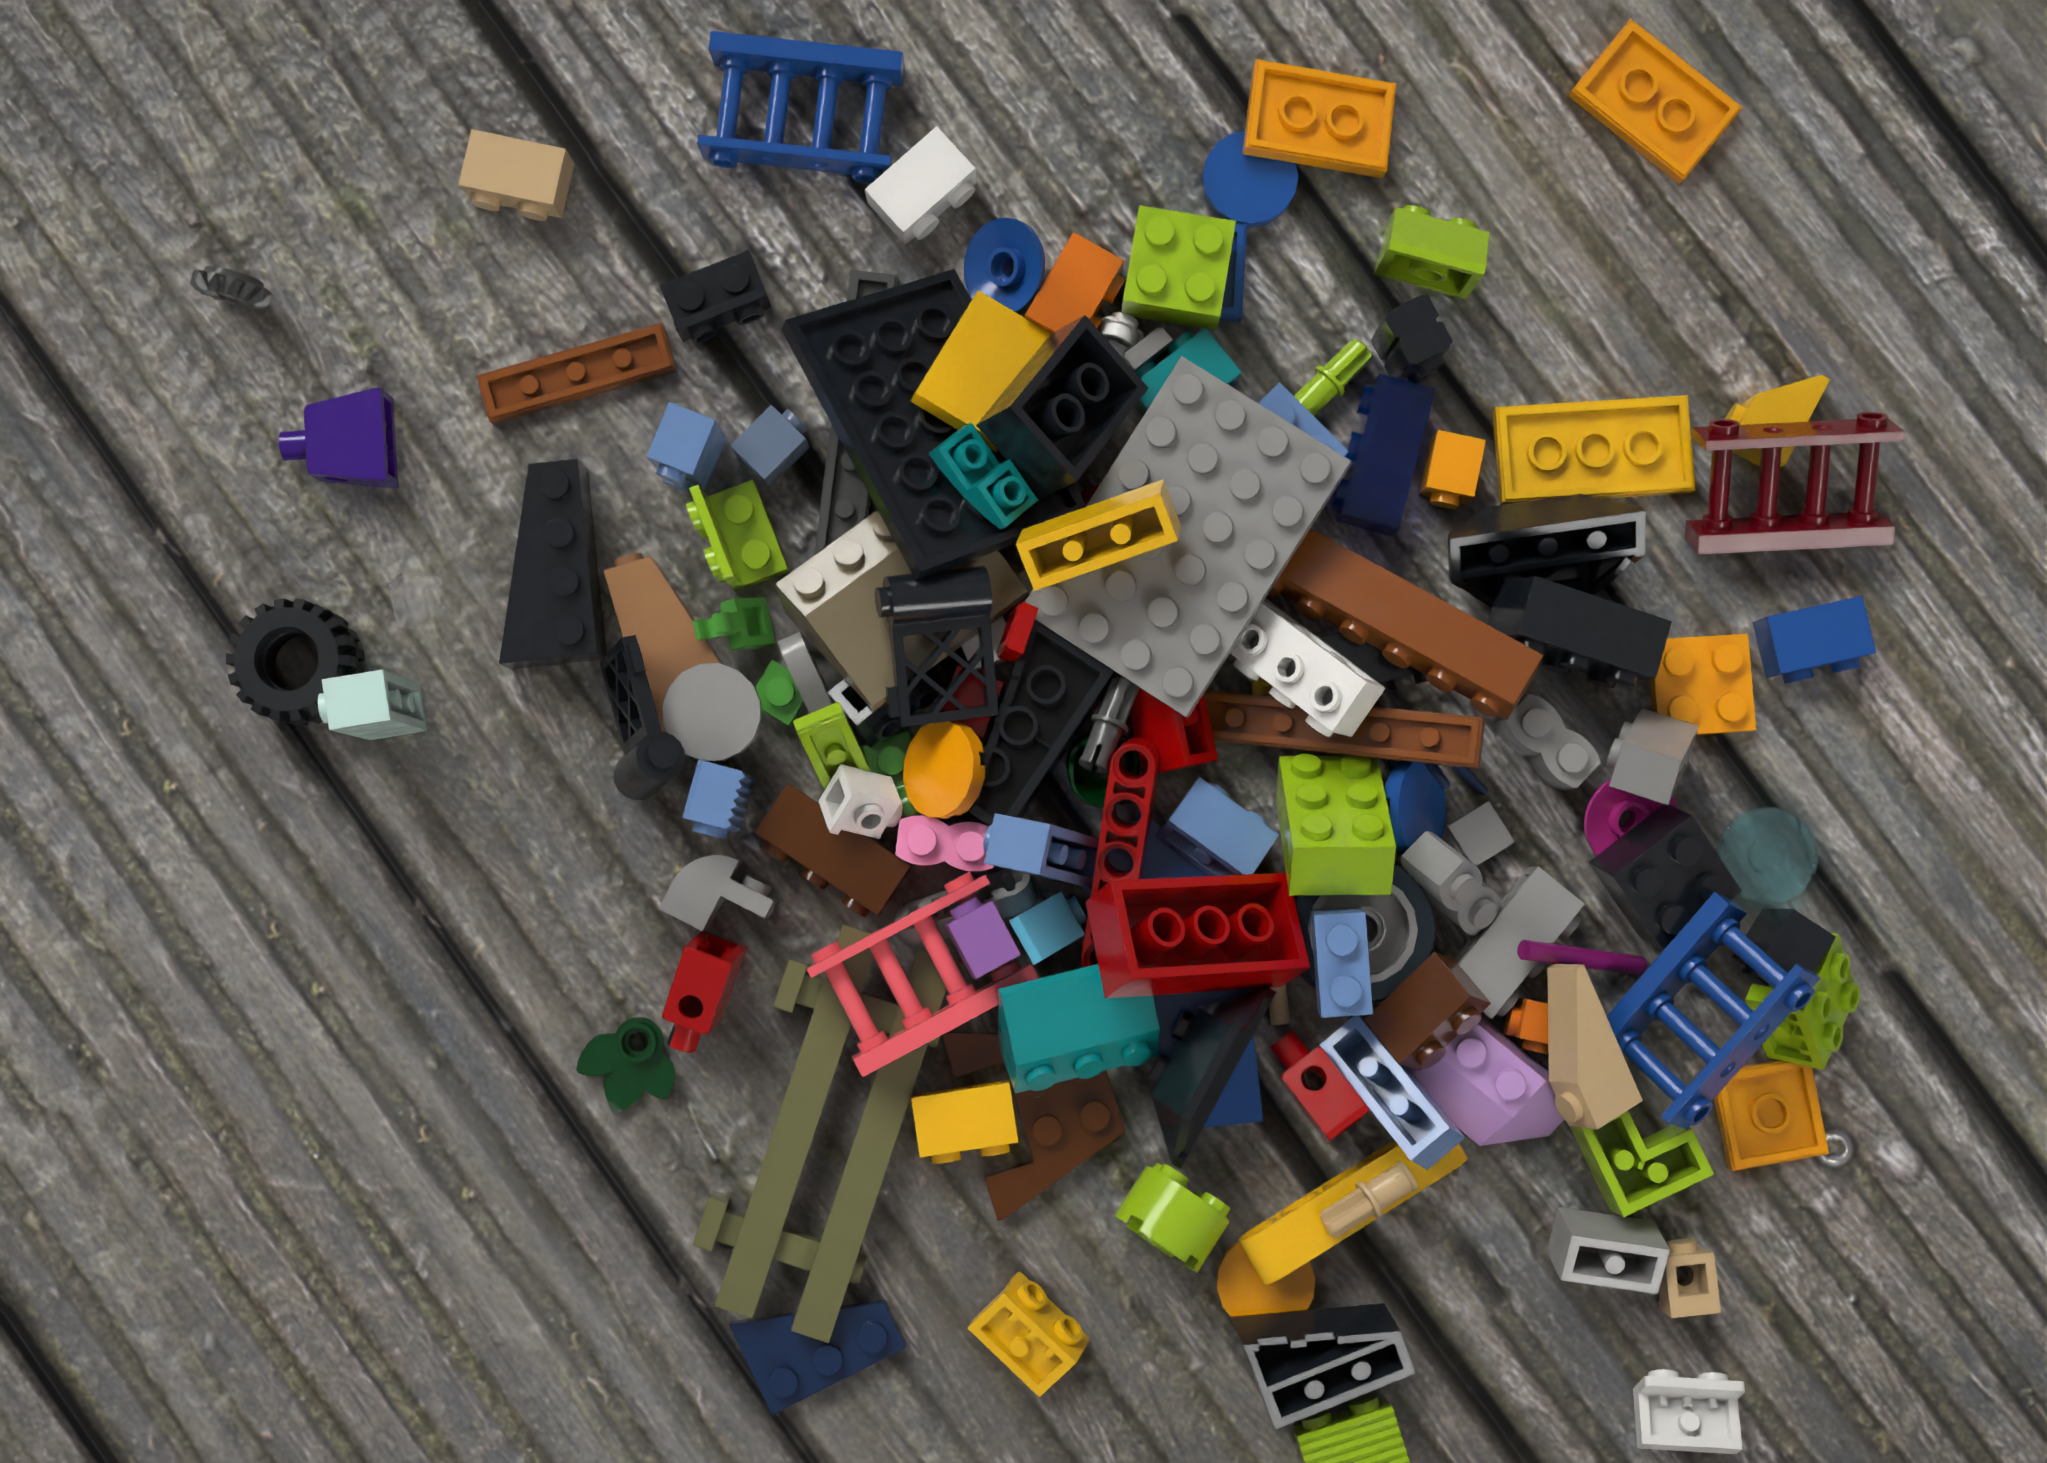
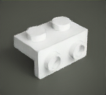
M1666 1369L1648 1372V1376H1644L1633 1388L1637 1448L1738 1454L1742 1450L1738 1399L1745 1393L1744 1382L1728 1380V1375L1715 1372L1703 1373L1698 1375L1697 1378H1681L1677 1371Z

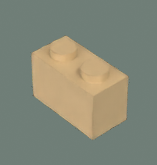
M471 129L458 185L466 196L471 199V204L485 210L499 211L501 205L518 209V214L533 220L546 221L547 215L562 218L575 163L564 148Z

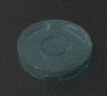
M1775 807L1750 809L1734 817L1722 831L1716 849L1717 854L1742 890L1738 896L1757 904L1784 903L1800 895L1808 886L1806 884L1810 881L1812 874H1815L1818 864L1817 843L1808 826L1799 818H1795L1792 814Z

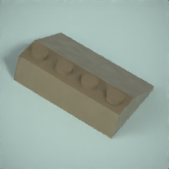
M878 510L775 584L785 614L873 711L887 702L885 687L895 686L889 624L886 617L879 618L877 614L875 589L883 587V580L886 576L912 574ZM999 551L946 569L984 566L987 569L992 589L991 623L1029 596L1027 588ZM978 628L961 629L949 643L948 647L952 651L957 650L978 634ZM948 631L932 634L941 641ZM923 634L903 636L905 658L919 668L936 645ZM943 651L929 670L948 655ZM906 667L908 682L914 673Z

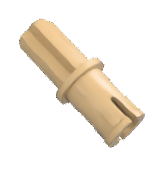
M1397 1161L1394 1166L1364 1184L1362 1181L1355 1183L1356 1190L1322 1210L1320 1219L1324 1228L1333 1238L1339 1237L1372 1215L1375 1218L1381 1217L1382 1209L1410 1191L1416 1190L1418 1188L1417 1183L1407 1166L1403 1162Z

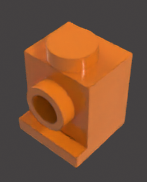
M1518 998L1515 1006L1505 1015L1504 1035L1523 1039L1522 1049L1548 1054V1004Z

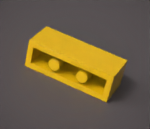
M1162 479L1022 529L1016 547L1032 587L1036 591L1176 542L1179 539L1181 524L1165 481Z

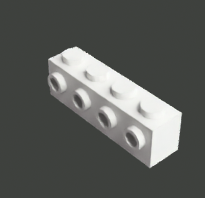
M1267 598L1264 599L1230 652L1237 658L1233 663L1235 668L1253 680L1258 681L1262 677L1272 685L1269 691L1271 696L1289 708L1293 709L1298 705L1309 714L1305 721L1312 728L1327 737H1330L1333 732L1352 737L1385 690L1384 686Z

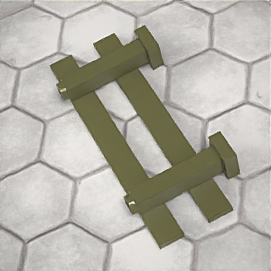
M843 924L837 942L840 948L843 949L871 933ZM867 948L842 962L877 1030H884V1032L889 1033V1036L905 1028L901 1021L905 1016L898 1003L862 992L873 960V955L870 949ZM917 949L908 980L922 1007L928 1006L931 1014L940 1010L947 988L928 952ZM790 957L773 1007L792 1013L795 1003L813 1008L814 1011L746 1214L727 1208L729 1196L711 1191L692 1246L712 1252L715 1241L734 1247L715 1307L752 1319L772 1259L810 1271L791 1331L829 1343L849 1282L858 1284L863 1272L867 1255L861 1254L859 1251L927 1046L936 1048L940 1036L877 1069L822 1237H815L785 1227L784 1223L851 1026V1022L827 975H825L824 979L816 976L810 978L809 974L806 973L809 963Z

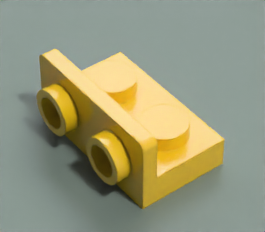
M1017 1272L1010 1279L1004 1290L972 1320L967 1328L1038 1397L1042 1396L1077 1363L1089 1342V1337L1083 1332L1080 1324L1071 1316L1065 1315L1046 1296L1044 1290L1037 1283L1030 1281L1021 1272Z

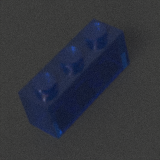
M1380 373L1372 383V387L1363 386L1356 409L1357 414L1364 415L1359 433L1351 432L1346 446L1349 452L1345 457L1351 460L1352 465L1350 466L1347 479L1343 478L1335 489L1331 506L1339 507L1336 517L1337 522L1392 536L1399 529L1436 391L1435 388Z

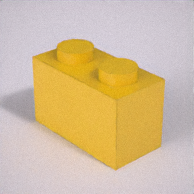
M1009 1079L917 1093L911 1097L920 1158L931 1156L932 1164L961 1160L960 1151L980 1149L981 1156L1005 1154L1010 1152L1009 1144L1019 1142Z

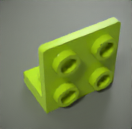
M753 479L711 496H707L699 484L689 488L694 501L686 503V507L695 530L700 532L703 539L707 537L709 539L711 547L703 549L713 576H717L720 584L727 582L735 592L789 572Z
M1831 933L1836 938L1814 971L1821 979L1813 987L1815 992L1812 999L1799 1011L1791 1012L1762 1044L1767 1058L1824 1070L1831 1053L1839 1050L1843 1040V1025L1848 1014L1856 1011L1860 1000V987L1854 982L1850 969V957L1844 951L1839 934ZM1752 984L1745 998L1747 1005L1755 1011L1774 988Z

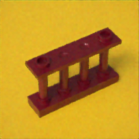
M1878 412L1857 414V419L1746 425H1740L1739 422L1734 420L1717 419L1710 421L1709 426L1692 427V438L1705 451L1712 450L1708 514L1703 515L1702 520H1686L1685 540L1697 554L1893 545L1895 526L1878 509L1874 508L1880 442L1904 441L1905 431L1892 422L1886 414ZM1859 443L1854 505L1846 513H1830L1825 510L1831 445ZM1810 446L1805 509L1801 510L1799 515L1781 516V514L1777 513L1782 447ZM1761 448L1756 512L1751 513V517L1733 518L1728 515L1733 449Z

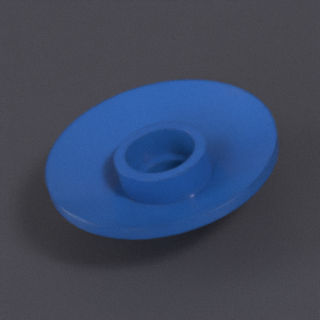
M1012 218L992 220L981 227L969 243L964 259V280L971 299L979 290L1018 313L1029 306L1034 300L1044 279L1045 255L1041 241L1035 231L1020 220ZM1013 263H1014V270H1013V273H1012V272H1011V268H1012V265H1013Z

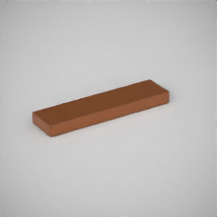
M658 323L476 376L489 422L497 424L675 373L677 368L663 323Z

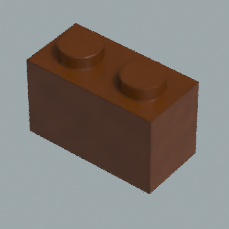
M1433 952L1364 1021L1399 1065L1421 1071L1440 1061L1445 1055V1047L1456 1036L1472 1030L1482 1018L1481 1013L1491 1002L1454 959Z

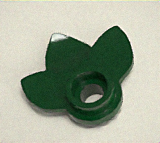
M634 1017L626 1020L618 1027L616 1033L595 1036L581 1052L576 1068L577 1073L582 1075L604 1076L605 1096L610 1109L616 1113L634 1105L643 1096L645 1091L657 1098L667 1099L675 1081L674 1064L662 1050L664 1045L663 1033L654 1021L645 1017ZM636 1032L645 1034L648 1039V1045L643 1051L636 1050L632 1046L631 1039Z

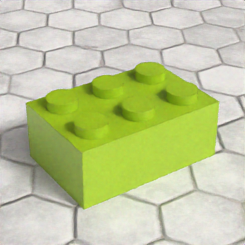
M1312 754L1279 756L1276 808L1289 896L1391 895L1396 843L1378 758L1350 755L1315 756Z

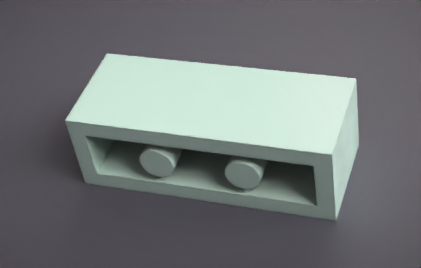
M383 669L322 679L323 693L318 695V710L323 723H328L329 730L367 740L427 731L421 685L416 681Z

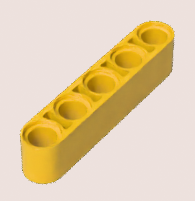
M1393 1140L1243 1234L1238 1241L1263 1284H1271L1287 1276L1377 1219L1372 1215L1335 1238L1324 1228L1320 1219L1321 1211L1356 1190L1355 1183L1358 1181H1362L1364 1184L1394 1166L1397 1161H1401L1407 1166L1418 1188L1382 1209V1215L1457 1169L1467 1161L1468 1157L1459 1143L1426 1170L1412 1162L1396 1141Z

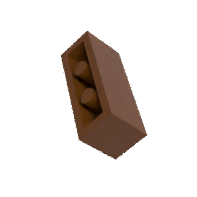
M790 784L785 786L754 832L764 839L760 848L783 863L788 856L805 866L800 875L824 891L830 883L844 892L845 896L841 902L864 918L869 911L876 915H881L913 867L868 836L841 830L838 835L829 833L820 804Z

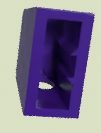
M372 388L308 404L304 407L305 430L283 431L279 434V449L282 459L284 461L306 459L308 474L319 481L399 488L393 397L382 388Z

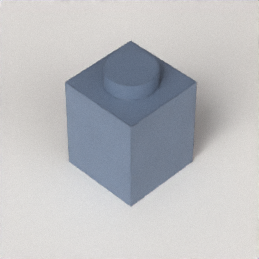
M770 405L730 447L735 455L770 488L810 448L806 438L803 436L808 429L789 409L781 415Z

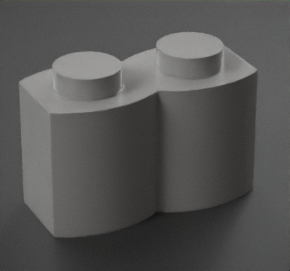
M1532 694L1523 696L1508 720L1500 716L1494 722L1495 728L1504 743L1515 752L1528 756L1532 767L1539 777L1556 789L1565 791L1578 788L1601 764L1599 755L1592 744L1577 732L1565 729L1563 720L1556 709L1538 696Z
M1425 831L1401 856L1403 869L1421 885L1430 903L1466 933L1477 935L1483 928L1493 922L1496 914L1500 911L1499 897L1493 889L1483 882L1478 867L1436 834Z

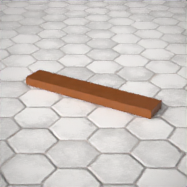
M1216 691L1204 692L1214 742L1480 769L1485 719L1483 717L1372 707L1352 737L1334 732L1330 737H1327L1312 728L1305 721L1309 714L1298 705L1292 709L1274 697Z

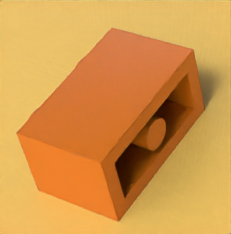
M1073 232L1026 312L1025 318L1052 334L1086 315L1099 330L1103 320L1097 317L1105 301L1112 305L1115 303L1126 283V278L1121 276L1124 260Z

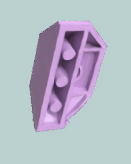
M1483 1016L1472 1030L1456 1036L1445 1047V1055L1436 1064L1421 1071L1409 1068L1456 1127L1479 1146L1550 1136L1564 1120L1555 1105L1556 1096L1549 1083V1071Z

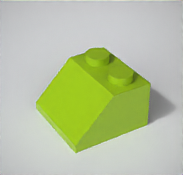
M1406 205L1403 209L1395 207L1386 226L1374 275L1467 299L1485 273L1489 232L1478 229V225L1475 222L1467 219L1451 218L1450 221L1432 217V213L1423 207Z

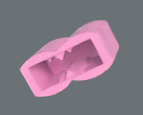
M910 816L899 820L895 855L906 862L920 866H935L946 862L959 870L967 872H984L995 867L984 863L986 853L983 842L986 830L989 827L987 825L976 822H960L948 826L936 818H929L927 816Z

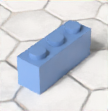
M995 813L993 823L987 828L984 836L983 847L986 853L984 863L1045 879L1092 888L1099 839L1052 824Z
M1360 1015L1350 1018L1319 1045L1412 1162L1428 1170L1465 1139V1136L1411 1070L1397 1063Z

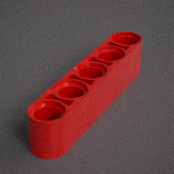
M1142 737L1131 738L1125 741L1113 754L1110 762L1090 897L1110 881L1143 878L1160 766V754L1150 740ZM1136 750L1146 756L1148 761L1147 772L1143 774L1130 773L1123 764L1124 753ZM1121 800L1135 802L1141 811L1140 820L1128 823L1120 819L1116 813L1117 802ZM1118 848L1126 850L1133 858V867L1124 871L1115 869L1109 861V851ZM1088 916L1081 957L1083 968L1098 964L1094 954L1095 947Z

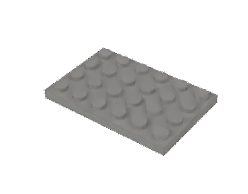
M1181 356L1086 505L1087 507L1164 479L1181 524L1178 541L1036 591L1033 589L1025 603L1039 608L1035 620L1188 718L1352 465V462Z

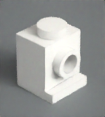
M840 764L819 799L829 833L836 835L841 830L879 839L886 826L895 827L902 816V802L892 777Z

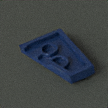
M886 1300L841 1306L829 1343L791 1331L796 1315L794 1312L754 1320H736L729 1323L772 1415L901 1351L907 1346Z

